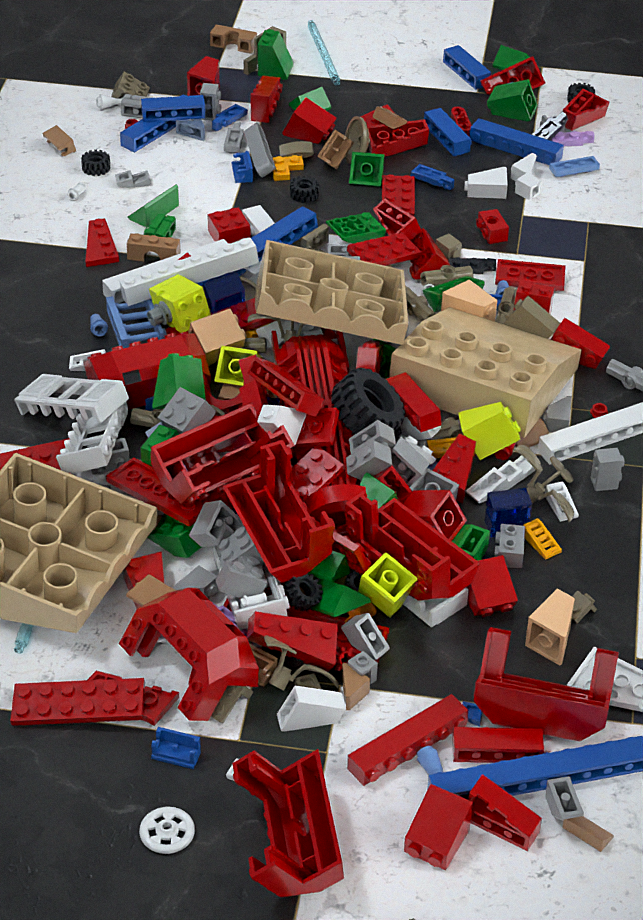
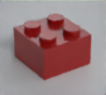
M239 207L207 214L208 232L215 242L224 239L228 244L250 237V224Z

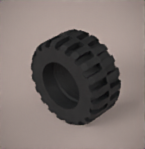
M356 368L351 370L332 390L331 402L334 405L333 408L336 407L340 411L339 420L354 435L377 420L393 428L394 431L404 421L405 410L403 409L404 405L400 401L399 394L395 392L394 387L385 378H382L377 372H372L371 369Z

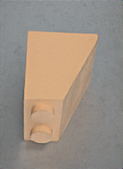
M471 280L450 288L442 294L441 311L451 307L495 322L497 300Z
M231 309L190 323L189 334H196L205 353L208 366L219 361L221 345L242 348L246 339L245 331L240 329L236 314L232 313Z
M556 589L529 616L525 646L560 666L563 663L571 627L575 598Z

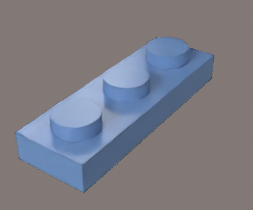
M594 156L550 163L549 169L555 177H563L565 175L599 170L600 163Z

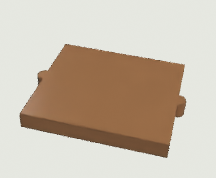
M148 574L126 593V597L143 606L166 593L176 590Z

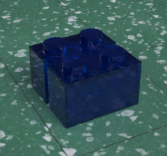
M229 272L224 274L223 277L218 279L212 278L204 283V293L211 313L245 302V289L238 272Z
M526 488L487 492V508L484 521L487 529L490 531V537H496V531L500 532L501 524L523 526L530 522L532 502Z

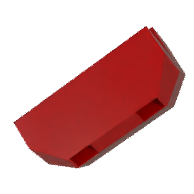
M189 331L179 333L177 336L175 333L167 334L165 339L158 340V337L150 338L144 344H141L140 341L133 342L127 348L122 346L111 348L112 351L104 354L101 352L91 354V356L87 357L88 360L84 362L86 375L89 380L107 379L123 382L129 397L126 401L128 410L145 406V400L154 396L160 360L167 358L172 353H178L179 356L192 355L193 358L201 359L202 370L208 380L209 387L211 383V374L205 353L196 334H189ZM140 373V382L125 385L124 375Z
M252 403L152 446L151 465L162 486L180 504H190L198 499L200 502L206 500L215 491L217 494L223 492V485L242 480L248 476L259 475L260 446L283 440L290 449L295 445L284 425H281L273 433L271 431L266 432L258 424L259 416ZM232 444L235 450L221 458L218 450Z
M283 440L260 446L259 475L222 486L269 572L281 583L290 580L293 576L297 578L306 575L332 553V544H334L333 530H335L333 519L329 518L325 511L321 512L320 527H316V521L313 516L309 515L306 503L301 501L297 488L292 486L290 482V472H292L290 459L293 455L290 447H287Z
M362 491L345 503L346 530L354 543L358 542L364 548L365 557L374 564L386 552L417 577V582L410 591L409 596L414 597L417 601L451 598L472 583L480 563L396 498H393L378 509V501L375 499L373 501L369 500L366 492Z
M188 587L169 592L137 608L119 642V645L129 656H134L137 651L142 657H149L162 634L197 671L177 707L189 721H208L227 686L258 687L259 668L247 637L198 588Z
M493 627L489 628L481 672L475 683L473 701L492 724L510 728L542 729L544 735L579 742L605 728L619 652L597 648L590 689L588 690L504 673L511 631Z
M255 750L232 763L233 779L236 784L244 787L251 795H255L263 801L264 817L268 827L267 835L271 843L270 846L264 849L266 865L253 856L248 858L249 874L252 880L260 883L268 891H272L279 897L321 892L344 879L342 858L319 750L313 751L283 770H280Z

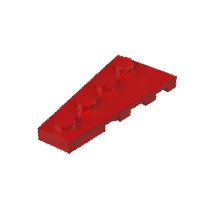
M106 219L90 220L88 225L86 267L119 262V255Z
M96 670L87 680L122 679V677ZM153 685L151 688L145 686L143 721L155 726L180 698L179 692L172 690L170 693L163 691L162 687Z

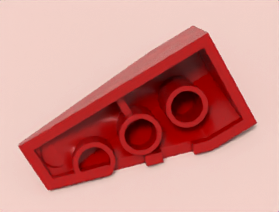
M533 56L480 81L486 95L491 94L495 86L529 79L532 90L546 83Z
M424 228L411 241L421 251L420 258L410 260L412 266L409 268V271L415 280L421 279V273L425 271L440 270L442 266L450 265L447 258Z

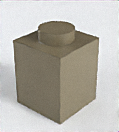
M448 233L436 239V245L448 262L449 258L461 257L462 243Z

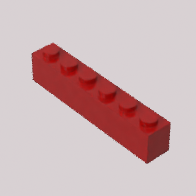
M254 356L247 374L295 410L317 416L324 400L321 396L275 363Z
M451 694L348 754L347 769L363 786L370 782H375L383 774L393 771L398 765L413 759L423 747L432 746L440 740H445L453 733L454 727H465L469 710Z

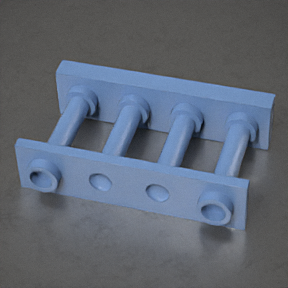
M113 296L106 297L107 313L119 346L127 348L130 343L146 341L154 337H158V340L165 339L166 331L165 328L162 329L160 324L153 326L149 321L131 325L123 324L124 321L147 318V312L154 309L152 299L128 306L127 303H115ZM146 308V311L123 315L120 313L123 310ZM154 328L155 331L133 336L128 334V332Z

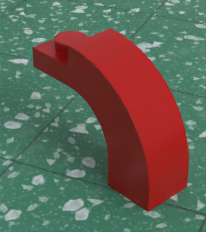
M354 484L332 485L315 491L304 501L309 515L319 522L321 512L323 511L327 515L334 512H346L345 503L362 491L366 492V487Z

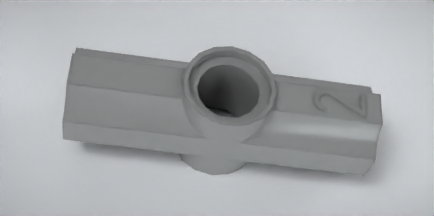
M615 359L609 362L606 367V373L621 380L622 384L628 389L635 387L643 391V370L640 367L634 366L630 368Z

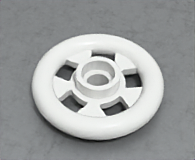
M161 807L151 811L144 817L140 825L139 834L144 845L150 850L161 854H171L183 850L191 843L195 834V825L190 815L185 811L175 807ZM159 817H164L165 819L159 823L155 821ZM176 817L180 819L181 822L177 824L172 819ZM156 829V836L150 837L149 830ZM179 830L185 832L183 838L177 837ZM161 840H171V844L165 845L160 843Z

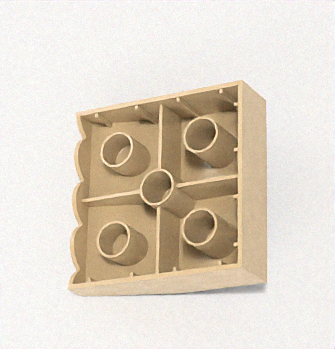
M266 240L257 278L256 313L403 345L408 328L404 270Z
M449 307L423 320L404 340L403 345H400L392 353L389 378L406 372L439 409L459 415L458 413L461 411L501 402L504 407L510 409L513 416L511 417L512 421H517L521 428L519 432L520 437L525 438L547 410L548 405L553 402L578 369L581 349Z
M15 453L0 470V618L77 633L157 525V507Z

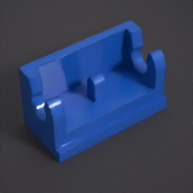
M249 151L233 154L234 158H241L239 161L231 162L235 183L253 182V167Z
M162 727L157 728L156 741L152 740L151 759L194 769L201 754L200 737Z

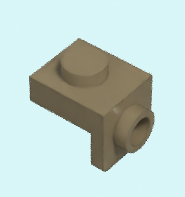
M577 591L572 596L575 598L572 619L576 623L590 610L593 612L597 610L593 605L595 600L587 593L583 595Z

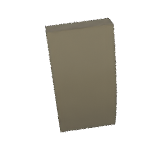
M300 141L279 145L281 157L297 155L302 156L303 159L314 155L312 142Z

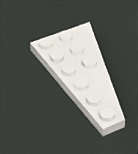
M593 647L567 686L590 689L597 651L596 647ZM618 658L609 705L643 712V670Z

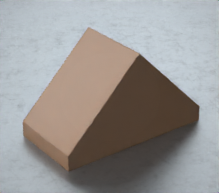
M343 663L344 702L346 710H351L369 694L370 678L365 675L360 676L347 663Z

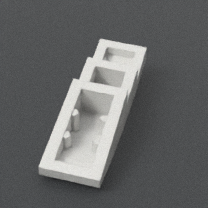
M521 455L514 462L509 460L498 470L494 467L467 489L466 493L480 504L510 489L529 476L535 469Z

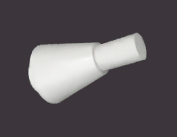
M99 94V97L96 98V105L102 110L120 105L123 98L115 99L114 97Z

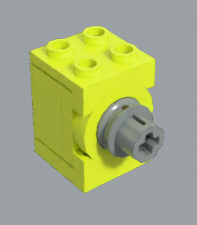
M179 274L149 288L154 309L147 312V318L153 326L160 323L163 325L168 324L182 333L189 330L191 322L211 315L203 287Z

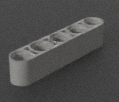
M256 122L246 129L244 134L255 169L263 178L275 170L276 167L265 133Z

